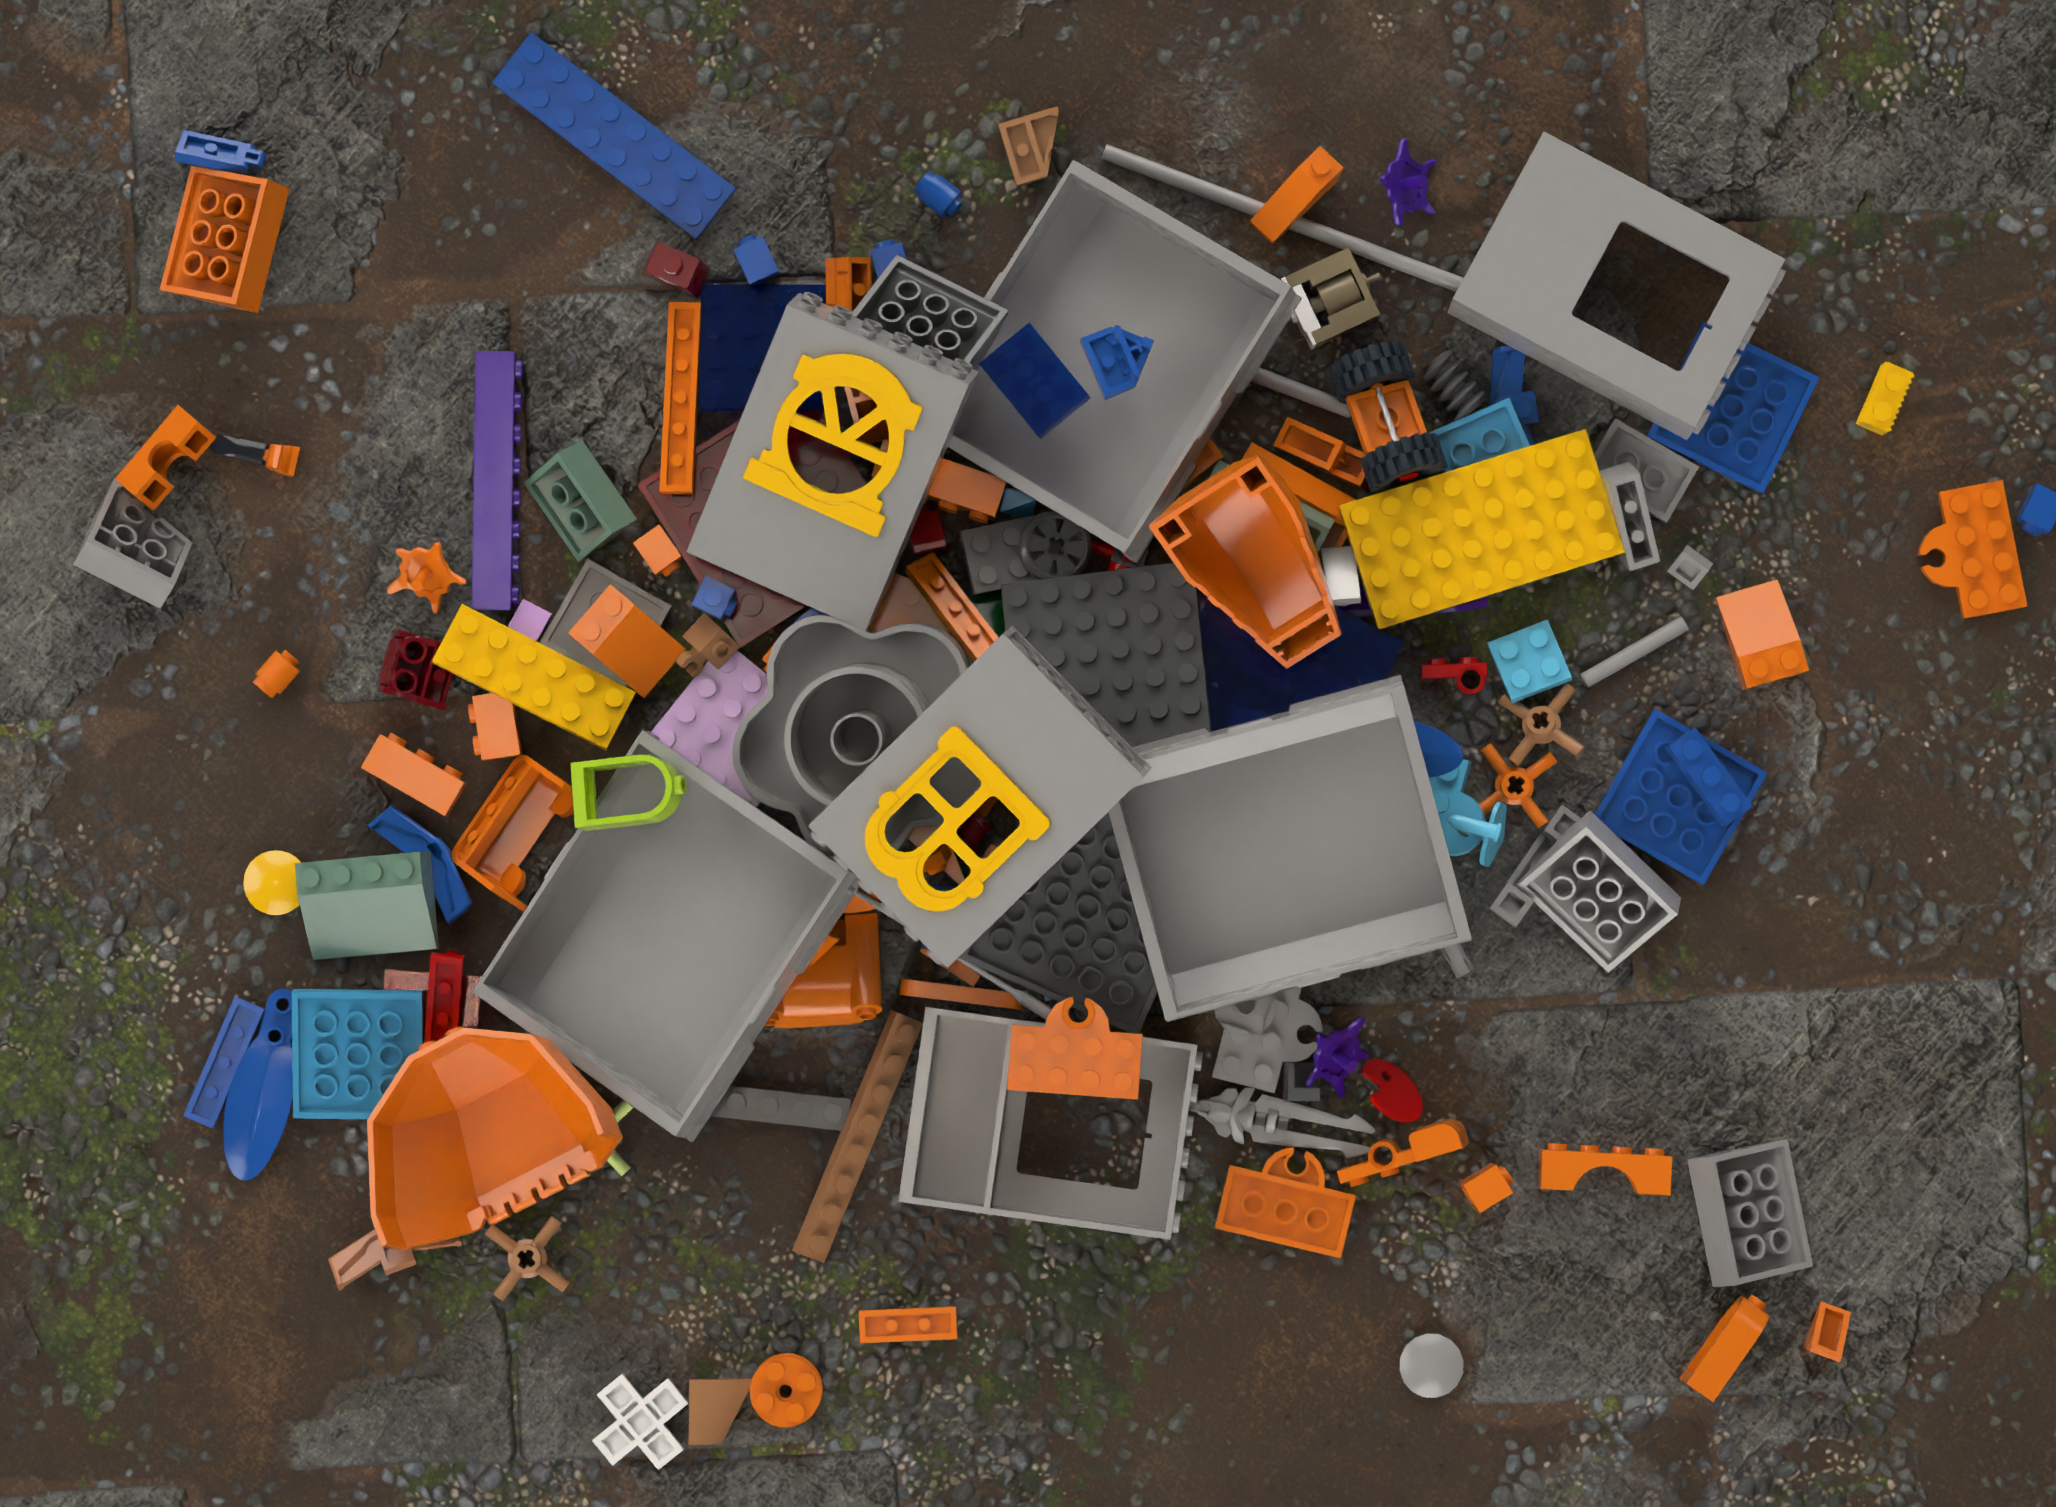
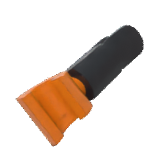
M220 434L215 435V440L209 446L212 452L220 456L261 465L266 463V468L290 477H294L300 447L270 444L269 448L267 444L240 438L236 439Z

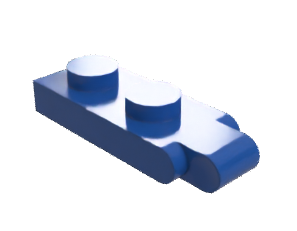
M183 130L175 151V161L242 175H246L248 172L260 173L267 158L263 151L256 150L252 144Z

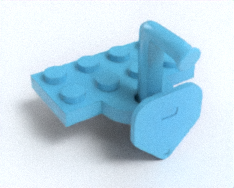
M1463 759L1460 766L1444 775L1431 777L1429 780L1449 855L1460 856L1469 853L1482 840L1480 864L1490 867L1504 840L1507 806L1504 803L1496 802L1490 820L1486 822L1481 806L1475 799L1463 793L1472 763ZM1461 832H1463L1464 834L1468 835L1469 837H1464V836L1461 834Z

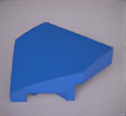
M1115 325L1114 328L1103 329L1080 339L1081 346L1105 400L1136 387L1153 346V339L1146 336L1143 338L1121 329L1119 325Z

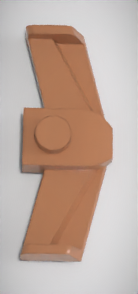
M374 1229L330 1257L328 1261L337 1287L341 1291L346 1285L382 1263L387 1276L417 1265L412 1251L450 1246L459 1247L462 1246L460 1238L456 1237L402 1251L382 1247Z

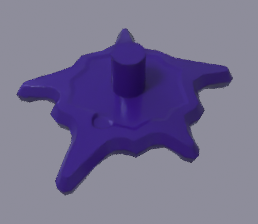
M1402 138L1398 142L1395 160L1388 164L1386 174L1379 178L1385 186L1387 198L1391 202L1394 223L1399 227L1403 224L1405 211L1415 213L1417 208H1419L1428 215L1436 213L1426 199L1428 189L1426 173L1437 160L1430 159L1425 163L1418 164L1411 158L1408 152V141L1406 138Z
M1357 1017L1344 1029L1331 1031L1328 1036L1316 1035L1317 1049L1314 1053L1313 1069L1306 1080L1307 1087H1311L1317 1078L1322 1077L1331 1083L1339 1098L1345 1097L1343 1083L1345 1076L1357 1068L1359 1060L1370 1057L1367 1051L1360 1048L1361 1040L1357 1038L1358 1031L1365 1022L1364 1017Z

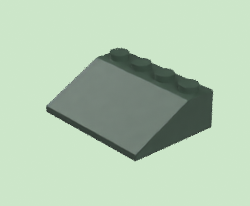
M410 852L295 863L297 896L313 960L439 949L431 852Z

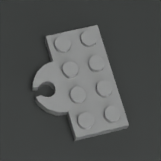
M1294 986L1277 991L1278 1006L1276 1016L1270 1026L1259 1034L1240 1036L1232 1034L1226 1029L1223 1030L1212 1074L1213 1078L1275 1093L1282 1062L1295 1063L1307 1059L1317 1049L1316 1042L1309 1044L1301 1043L1297 1039V1030L1303 1025H1309L1316 1032H1323V1025L1319 1014L1310 1004L1299 999L1301 988ZM1254 999L1236 1003L1237 1010L1244 1014L1250 1013L1255 1006Z

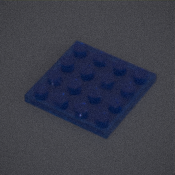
M702 284L700 411L743 412L787 304L798 293L804 295V292H810L823 299L822 303L826 304V285L755 284L750 286L749 284ZM817 391L802 402L796 412H824L822 393Z

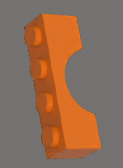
M1548 1143L1547 1149H1539L1538 1188L1573 1191L1578 1180L1587 1171L1596 1167L1609 1166L1620 1170L1631 1182L1634 1193L1671 1196L1672 1156L1664 1155V1149L1645 1148V1154H1632V1147L1613 1146L1612 1153L1599 1152L1600 1146L1580 1145V1151L1567 1150V1144Z

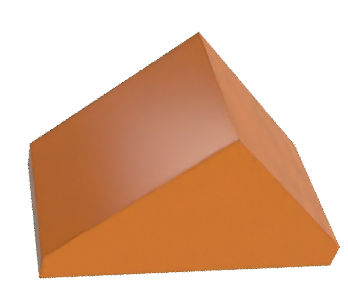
M1820 1301L1803 1348L1840 1362L1851 1312Z

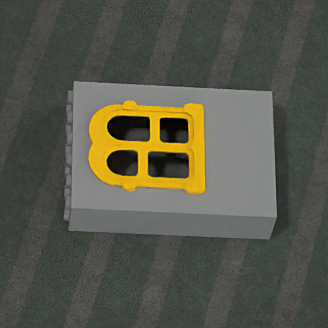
M1012 625L824 809L808 827L812 830L811 836L822 847L827 845L836 854L834 856L835 861L844 870L848 871L850 869L859 878L857 882L860 887L868 894L874 893L882 901L880 906L890 917H898L905 925L903 929L907 935L916 942L920 940L928 948L927 954L936 964L941 965L943 963L948 968L1139 783L1152 767ZM952 757L959 758L981 781L980 788L959 808L951 806L930 784V778ZM916 793L921 794L942 815L944 822L914 851H898L890 846L886 840V823L912 795ZM995 796L1019 819L1020 824L987 858L983 859L978 857L958 836L957 829L989 797ZM942 844H947L971 870L969 876L960 885L949 891H940L931 887L925 880L923 872L924 863L927 858Z

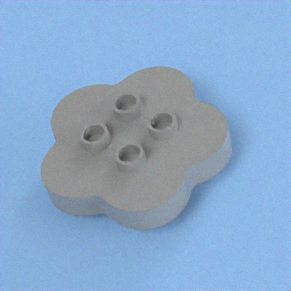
M818 614L795 622L778 637L770 652L767 664L768 692L766 697L746 714L735 733L732 757L740 782L760 802L775 809L792 813L796 817L806 842L822 852L811 839L812 830L808 825L970 667L964 649L948 632L926 623H903L880 632H875L869 628L864 631L828 614ZM957 757L950 758L930 778V784L954 808L962 806L981 786L979 778ZM916 793L887 821L885 827L886 840L890 846L899 850L908 840L916 826L942 824L944 819L921 794ZM833 853L829 858L835 861L834 856L836 854Z

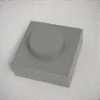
M1686 545L1667 572L1694 590L1710 570L1713 563Z

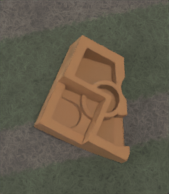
M752 1378L689 1379L688 1445L723 1443L750 1390Z

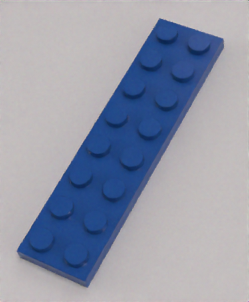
M532 32L492 82L495 87L696 240L736 190L734 186Z

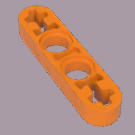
M901 979L899 995L1018 1010L1025 1009V1006L1019 1005V1002L1007 991Z

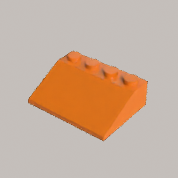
M191 165L160 290L234 309L258 313L290 188L264 178Z

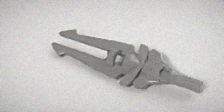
M1226 1088L1219 1095L1200 1100L1197 1099L1196 1104H1189V1111L1197 1112L1205 1117L1207 1121L1214 1125L1218 1135L1227 1138L1232 1134L1234 1141L1240 1144H1244L1243 1131L1251 1133L1253 1142L1340 1150L1345 1154L1346 1158L1367 1154L1371 1147L1287 1130L1289 1118L1370 1134L1375 1132V1128L1356 1114L1349 1119H1344L1327 1112L1264 1094L1257 1101H1250L1255 1088H1244L1240 1093L1236 1088ZM1255 1112H1257L1255 1122L1253 1123ZM1278 1116H1279V1121H1278V1125H1277V1128H1276V1122H1277V1118H1278Z

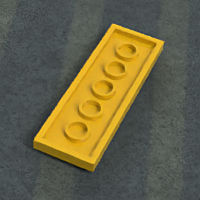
M464 604L460 606L432 660L433 664L605 751L636 694L635 691Z

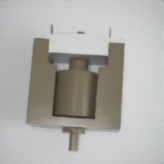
M1348 247L1281 278V281L1290 285L1294 292L1302 297L1289 321L1292 320L1293 323H1297L1302 336L1305 338L1294 342V344L1306 339L1312 350L1377 320L1380 313L1370 294L1371 287L1369 284L1381 279L1380 273L1366 278L1365 274L1360 272ZM1307 284L1310 291L1315 289L1317 295L1309 300L1302 288ZM1324 311L1327 316V320H1325L1326 326L1321 328L1315 314Z

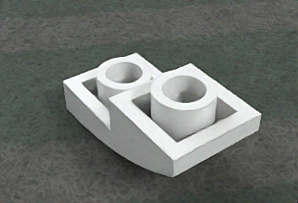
M1351 546L1321 548V563L1333 604L1347 606L1361 603L1357 567Z

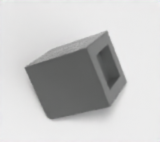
M1283 1063L1284 1101H1320V1088H1316V1080L1311 1087L1306 1085V1080L1313 1069L1314 1063Z

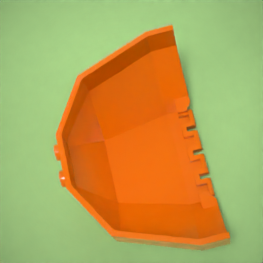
M460 1026L445 1033L446 1037L438 1041H429L420 1045L417 1052L407 1057L367 1119L370 1213L381 1246L403 1251L472 1234L482 1229L486 1220L489 1225H495L512 1216L509 1205L514 1213H518L538 1203L539 1198L536 1191H538L542 1199H545L565 1189L564 1176L569 1185L585 1179L591 1175V1172L603 1167L623 1138L612 1108L553 1042L544 1037L533 1034L473 1029Z

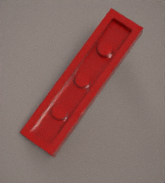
M447 950L444 953L432 952L430 955L424 1043L438 1041L446 1037L445 1033L459 1027L464 955H460L455 950Z

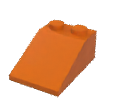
M1778 579L1715 597L1742 690L1809 671L1800 637Z
M611 584L568 632L569 635L643 698L651 692L676 663L678 656L686 651L680 643Z

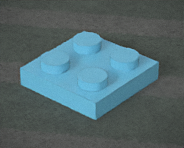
M1548 619L1487 643L1511 704L1572 681V676Z

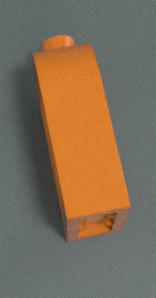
M1752 1294L1748 1299L1744 1296L1737 1298L1719 1320L1679 1379L1705 1398L1714 1402L1766 1326L1769 1314L1764 1310L1767 1304Z

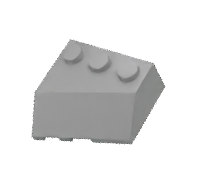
M114 478L87 531L73 565L161 609L175 586L192 542L165 519H156L144 509L146 505L137 498L132 499L122 490L123 485Z

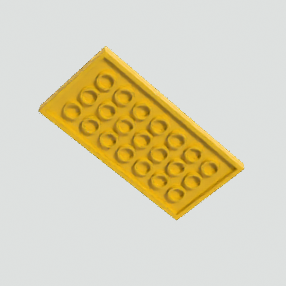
M1586 429L1338 506L1377 630L1625 553Z

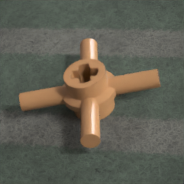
M1565 683L1548 707L1536 706L1529 709L1519 701L1511 704L1507 693L1501 697L1499 704L1523 720L1522 728L1525 737L1508 758V761L1514 766L1518 767L1535 744H1547L1552 741L1577 757L1581 755L1585 746L1561 731V720L1558 715L1576 691L1571 685ZM1544 721H1547L1548 726L1546 728L1543 726L1540 729L1536 728L1537 722L1542 724Z
M551 1216L534 1240L522 1239L516 1242L495 1225H491L486 1231V1236L509 1252L508 1264L511 1270L493 1293L498 1299L504 1301L521 1277L532 1278L539 1275L562 1293L568 1287L570 1282L546 1265L547 1253L544 1247L562 1224L557 1218ZM530 1250L534 1253L532 1259L535 1261V1264L532 1266L529 1263L525 1267L521 1264L523 1257L520 1253L521 1251L527 1253Z

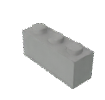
M1630 462L1599 471L1625 553L1618 555L1619 560L1629 571L1660 562L1640 473Z

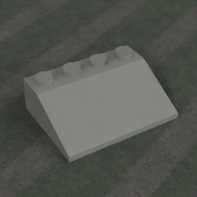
M1591 811L1587 812L1573 824L1517 884L1528 897L1533 899L1553 921L1608 973L1677 916L1681 897Z
M1788 1139L1687 1159L1713 1287L1736 1286L1813 1267Z

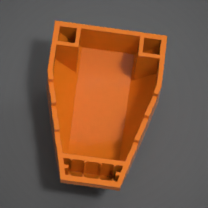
M1260 455L1249 457L1227 466L1179 497L1149 524L1150 530L1185 580L1206 595L1207 599L1214 606L1219 607L1231 617L1232 621L1239 628H1243L1255 639L1256 643L1286 669L1341 635L1342 631L1327 581L1298 498L1273 466Z

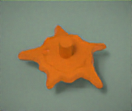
M435 542L429 550L421 547L414 548L412 551L399 548L396 549V554L402 559V563L399 566L401 574L387 588V593L393 594L403 589L413 590L418 597L425 596L428 598L433 613L438 614L442 594L449 592L450 584L456 582L464 585L466 584V579L449 568L447 561L443 557L440 542Z

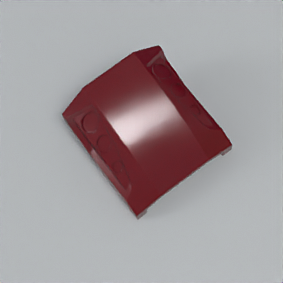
M397 629L387 647L379 674L378 691L446 711V699L453 673L432 663L441 642Z

